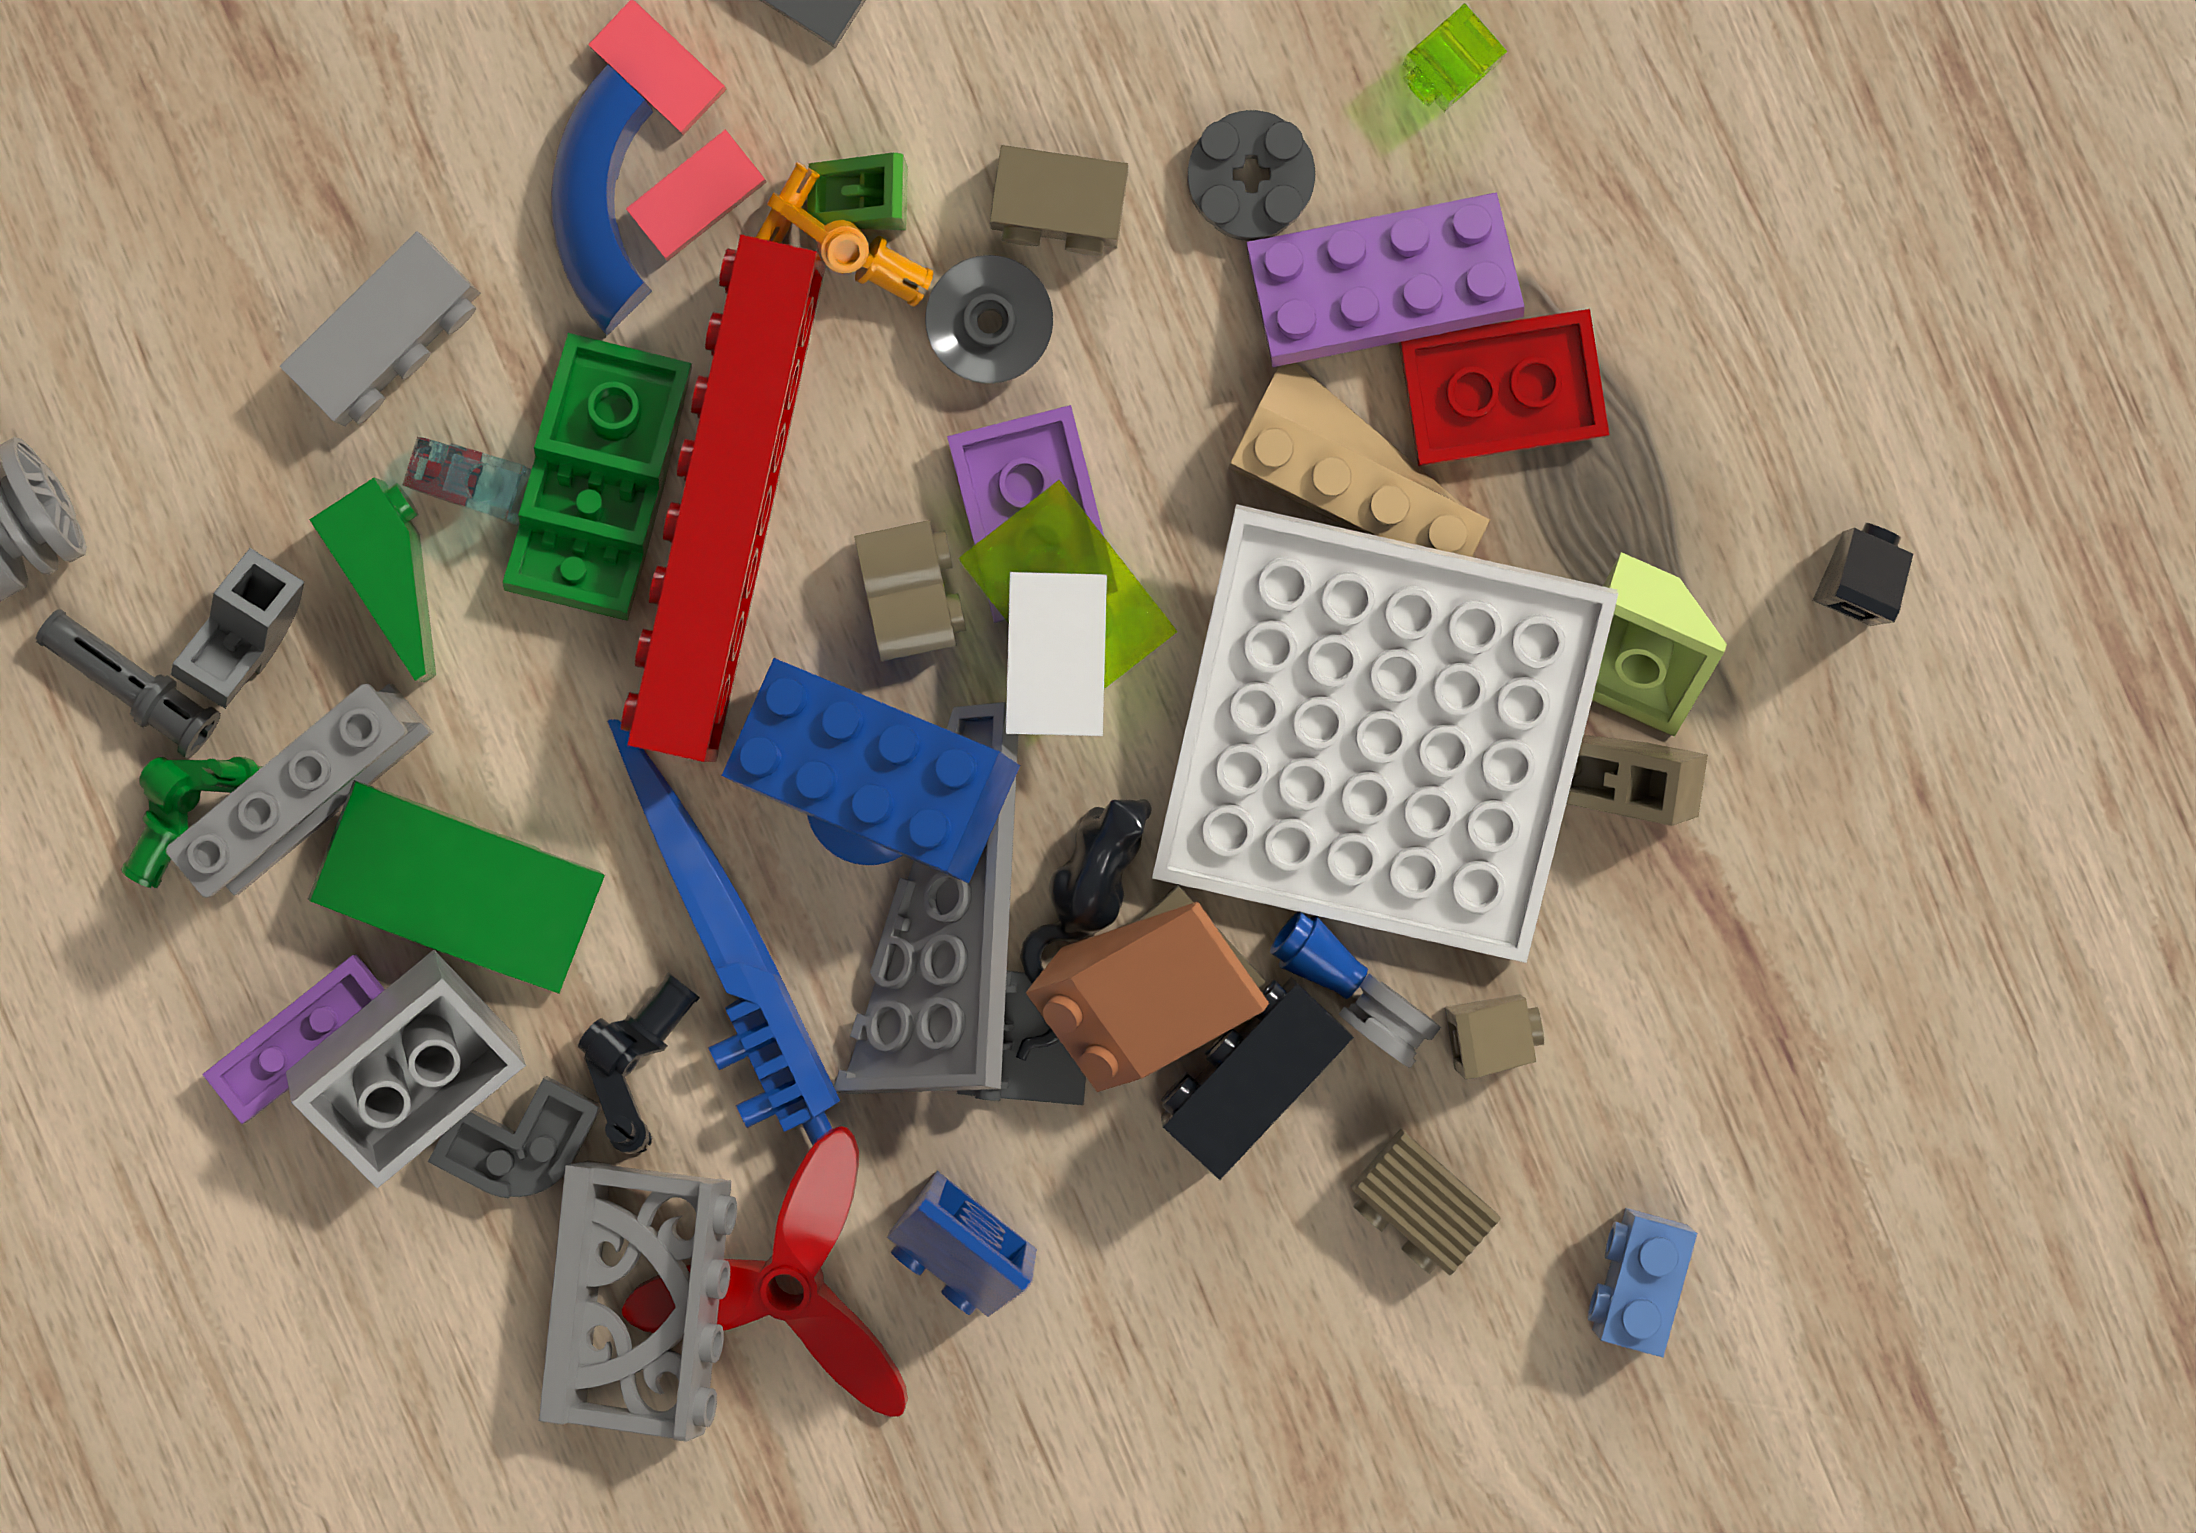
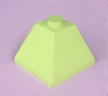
M1621 552L1603 584V587L1616 589L1618 598L1592 700L1675 737L1722 658L1727 644L1679 577Z

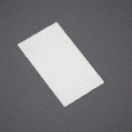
M1010 572L1006 734L1103 736L1107 575Z

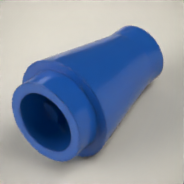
M1302 912L1295 913L1281 928L1270 948V953L1280 960V968L1335 991L1345 999H1348L1357 991L1368 972V968L1355 959L1316 915L1308 918Z

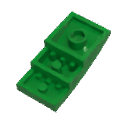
M568 333L534 445L535 460L518 514L520 525L502 582L504 591L628 621L663 493L691 375L692 363Z
M353 780L308 900L440 952L560 994L605 875L593 868L542 851L531 844L477 826L469 820Z

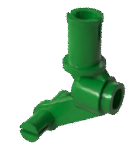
M158 757L150 761L142 770L139 778V784L144 789V794L149 802V810L145 812L142 818L146 826L127 862L123 864L121 868L122 873L139 885L151 888V886L158 888L162 882L161 878L171 861L166 848L189 829L188 812L193 810L198 804L201 791L231 794L263 766H258L252 759L246 757H233L229 760H217L214 758L207 760H168L165 757Z

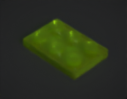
M1060 480L1056 481L958 558L1008 624L1010 572L1107 575L1104 689L1178 632Z

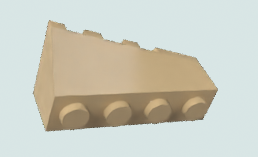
M1297 363L1278 366L1228 467L1354 531L1464 556H1473L1490 522V519L1466 508Z

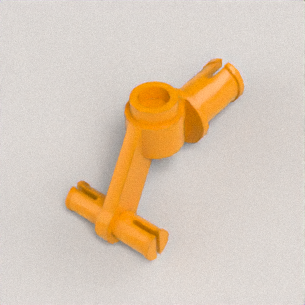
M796 162L795 168L781 193L773 192L767 205L772 209L755 238L781 243L793 223L817 241V251L826 266L832 271L841 274L856 271L855 281L864 284L870 281L907 301V304L913 307L918 305L923 299L924 294L918 291L919 288L907 282L904 278L928 290L933 278V270L927 267L924 268L886 247V239L881 236H877L868 246L864 234L852 222L837 220L824 225L805 211L802 205L820 175L809 167L807 169L805 165Z

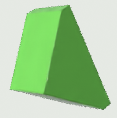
M892 152L809 163L808 167L817 172L820 177L819 179L817 178L808 194L807 212L821 223L827 225L833 221L845 220L852 222L859 229L906 230L908 166L903 154Z

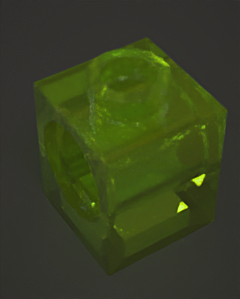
M1464 3L1406 55L1403 66L1409 73L1404 77V81L1424 105L1429 107L1435 101L1446 112L1502 62L1507 50Z

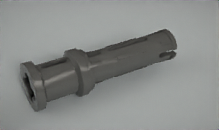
M58 609L53 612L37 633L36 642L39 645L48 648L83 673L87 678L96 682L131 707L130 715L134 717L135 723L142 728L151 725L178 745L177 752L186 759L192 757L205 744L216 728L221 716L218 710L212 706L206 709L199 706L176 689L177 682L170 676L160 674L153 677L116 651L111 645L105 643L71 619L63 610Z

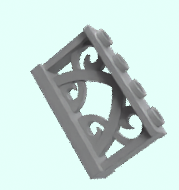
M362 684L168 845L166 852L203 897H212L224 886L233 895H239L343 809L353 780L367 785L373 784L433 734V731L394 684H387L379 692H376L369 684Z
M584 1161L565 1166L539 1421L562 1425L571 1423L673 1438L674 1440L685 1442L703 1435L706 1427L711 1426L717 1407L716 1390L710 1388L712 1365L719 1360L724 1341L723 1327L717 1324L719 1299L725 1297L730 1282V1264L724 1260L726 1235L732 1233L737 1217V1201L735 1197L730 1196L731 1180L620 1167L594 1161ZM609 1186L652 1191L644 1202L638 1216L620 1205L608 1201ZM676 1197L682 1198L695 1209V1232L690 1240L681 1239L677 1234L676 1225L682 1216L668 1219L662 1224L658 1232L651 1227L655 1213L667 1200ZM624 1239H626L629 1244L619 1263L613 1267L606 1265L601 1260L603 1242L612 1243L615 1251L619 1252ZM642 1253L663 1279L676 1308L655 1333L632 1349L630 1335L623 1321L610 1308L597 1302L598 1287L614 1283L626 1276L634 1268ZM692 1258L690 1273L682 1260ZM596 1326H605L611 1332L617 1351L616 1358L611 1359L612 1345L610 1341L606 1342L603 1349H596L593 1346L594 1328ZM683 1339L682 1355L672 1351L671 1349ZM643 1370L644 1380L648 1387L660 1395L664 1393L660 1385L662 1374L664 1372L675 1374L679 1380L677 1403L668 1411H656L649 1407L638 1392L635 1373ZM620 1380L621 1391L627 1408L586 1403L588 1388Z

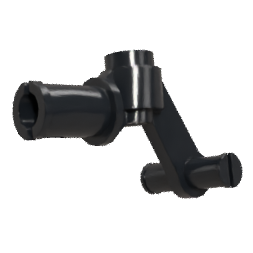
M670 973L666 974L664 981L634 1018L628 1015L624 1020L610 1024L603 1018H600L586 1030L578 1044V1048L585 1053L584 1058L607 1120L605 1126L606 1135L614 1148L625 1154L645 1152L647 1150L645 1145L648 1144L650 1146L652 1143L651 1133L641 1118L625 1077L634 1070L641 1057L662 1052L668 1047L664 1040L691 1006L700 999L698 995Z

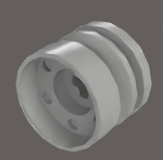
M13 437L0 445V602L27 587L28 576L22 556L42 574L49 575L58 570L59 561L57 554L64 561L73 562L86 555L87 549L74 507L64 487L34 450L17 437Z

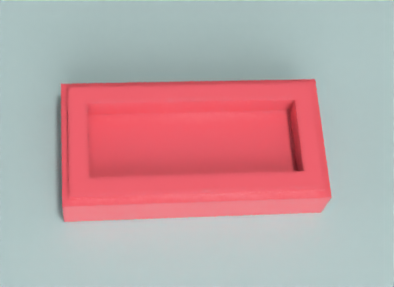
M630 0L588 44L599 57L611 66L682 135L727 90L708 69L634 0Z
M725 129L629 205L626 210L665 259L669 261L767 183V181Z

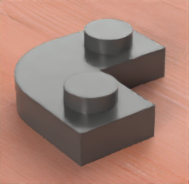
M546 1076L542 1079L516 1131L473 1109L440 1137L428 1162L491 1195L510 1198L537 1194L554 1185L565 1175V1166L573 1164L602 1106L600 1103Z

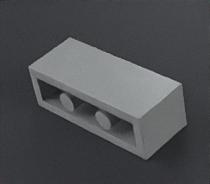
M416 231L280 367L334 422L346 426L354 420L357 424H360L382 405L385 397L380 392L397 375L402 379H406L427 361L431 353L426 347L443 330L450 335L471 318L476 311V307L471 302L481 293L426 237Z

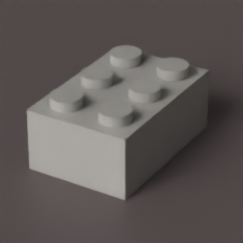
M433 950L287 1070L286 1077L291 1103L376 1188H379L523 1069L526 1064L517 1036L442 957Z

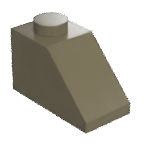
M1514 995L1445 1007L1454 1067L1465 1079L1478 1078L1536 1062L1534 1046L1544 1045L1543 1026L1538 1007L1528 1008L1525 997Z

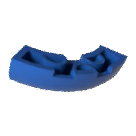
M609 65L589 85L565 127L557 150L551 189L552 226L565 274L589 316L607 336L652 292L633 267L625 251L618 223L616 222L614 198L615 183L619 178L625 154L634 136L653 111L645 99Z

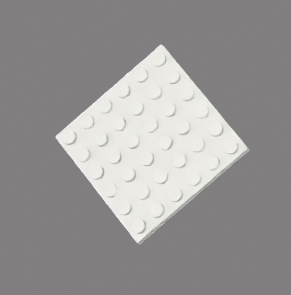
M1236 504L1152 879L1527 963L1618 598L1617 590Z

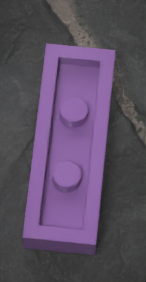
M357 954L352 955L202 1075L241 1124L247 1123L289 1089L286 1077L287 1070L385 989Z

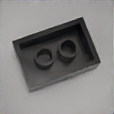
M1292 977L1283 986L1275 979L1272 980L1261 991L1269 1002L1266 1009L1254 1016L1239 1033L1232 1028L1220 1035L1204 1053L1210 1064L1196 1079L1186 1072L1161 1099L1163 1102L1162 1107L1166 1109L1161 1115L1162 1127L1218 1180H1221L1354 1038L1338 1020Z

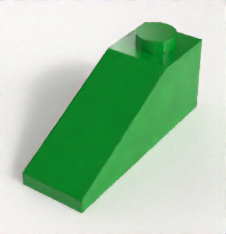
M373 477L309 520L413 679L419 682H427L436 676L420 534L411 522L419 514L408 495L398 483L389 488L385 481Z

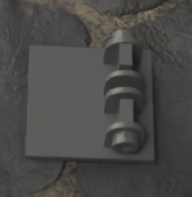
M1007 971L1001 1089L957 1090V1094L975 1096L976 1099L1000 1101L1001 1098L1084 1105L1086 1076L1082 1073L1061 1041L1048 1047L1031 1049L1026 1061L1016 1058L1023 1039L1041 1036L1050 1029V1026L1026 994L1032 983L1025 972Z

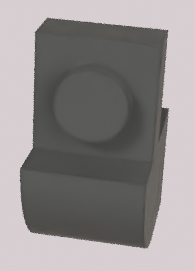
M249 548L213 593L210 617L173 662L171 675L226 709L254 672L258 674L262 672L281 644L300 605L304 581Z

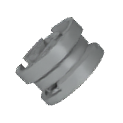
M1369 973L1360 985L1363 993L1355 1002L1356 1004L1352 1003L1349 1008L1344 1006L1339 1015L1378 1047L1408 1068H1411L1416 1062L1414 1059L1416 1055L1415 1049L1420 1046L1424 1039L1432 1040L1441 1027L1421 1010L1409 1003L1404 997L1382 981L1379 982L1376 977Z

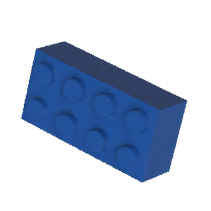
M773 658L721 776L748 790L969 884L1021 765L1000 751Z

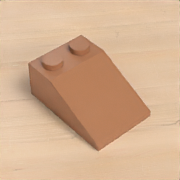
M1198 901L1062 947L1026 991L1027 996L1097 1092L1150 1075L1258 1015L1269 1005L1265 996Z

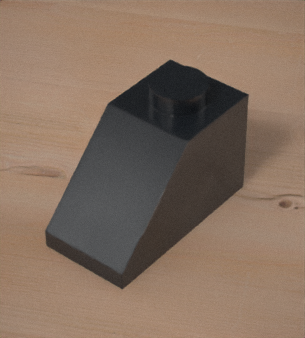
M1865 523L1862 531L1857 528L1845 530L1839 539L1813 601L1869 626L1893 623L1901 608L1913 553L1898 547L1901 540L1899 535L1880 526Z

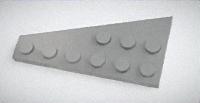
M1006 702L953 707L947 730L1000 751L1017 763L1018 734H1006ZM1016 777L969 884L917 861H913L908 879H899L870 971L875 985L865 1015L858 1013L856 1015L850 1037L856 1038L857 1042L848 1071L839 1070L834 1085L836 1092L868 1094L1001 1089Z

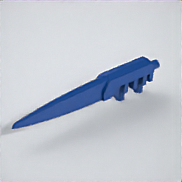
M618 719L607 720L658 847L726 993L739 997V999L725 1007L737 1034L708 1048L719 1070L749 1057L761 1082L764 1092L736 1105L746 1128H749L776 1114L784 1132L802 1124L813 1146L819 1137L832 1129L824 1111L837 1104L840 1099L777 967L727 874L668 782L644 749L628 745L630 732L621 730V721Z

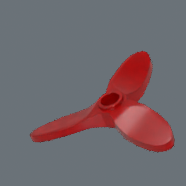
M840 1126L830 1129L817 1139L795 1173L777 1219L773 1255L767 1261L724 1259L730 1264V1282L725 1297L719 1299L717 1324L722 1325L723 1331L759 1320L768 1315L785 1321L822 1368L848 1393L874 1412L888 1417H899L906 1409L908 1396L905 1382L898 1368L871 1330L825 1284L824 1274L821 1269L847 1220L855 1194L859 1168V1149L855 1136L847 1127ZM687 1265L686 1267L690 1273L691 1265ZM785 1274L795 1277L801 1283L804 1292L798 1295L784 1292L778 1286L775 1276ZM660 1275L641 1283L628 1296L622 1308L623 1317L631 1325L642 1331L655 1333L676 1308L672 1296Z

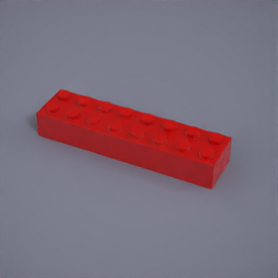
M741 234L737 250L727 248L725 251L719 277V286L724 287L725 294H727L723 314L718 312L712 313L705 340V350L711 351V356H713L709 377L698 376L691 404V413L697 414L699 419L695 440L685 438L678 461L677 476L684 478V481H686L681 504L670 503L664 524L663 540L670 541L672 546L667 567L656 566L649 593V603L658 606L653 630H642L636 651L635 667L644 668L639 693H628L622 714L621 730L630 732L629 746L701 762H717L826 269L817 251Z

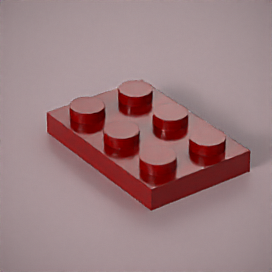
M1590 309L1482 325L1399 342L1418 466L1605 438L1610 435Z

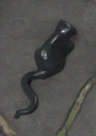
M1114 799L1110 801L1106 808H1092L1082 820L1076 832V847L1071 859L1054 871L1049 883L1050 898L1059 920L1056 923L1042 925L1031 931L1022 944L1020 959L1025 974L1032 984L1044 970L1041 957L1047 945L1060 940L1065 942L1080 941L1089 935L1103 930L1117 919L1124 897L1121 882L1122 873L1141 847L1145 823L1152 811L1151 805L1146 799L1138 801ZM1051 1028L1041 1036L1025 1038L1021 1041L1016 1058L1026 1061L1031 1049L1048 1047L1058 1043L1060 1040Z

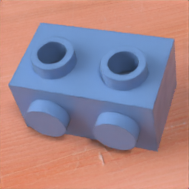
M1625 1208L1622 1222H1614L1608 1236L1605 1259L1611 1260L1605 1284L1597 1283L1588 1311V1320L1594 1322L1592 1330L1601 1341L1664 1357L1697 1232L1687 1224Z

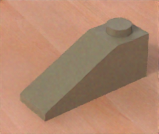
M1583 735L1566 804L1670 826L1699 817L1708 755L1647 742Z

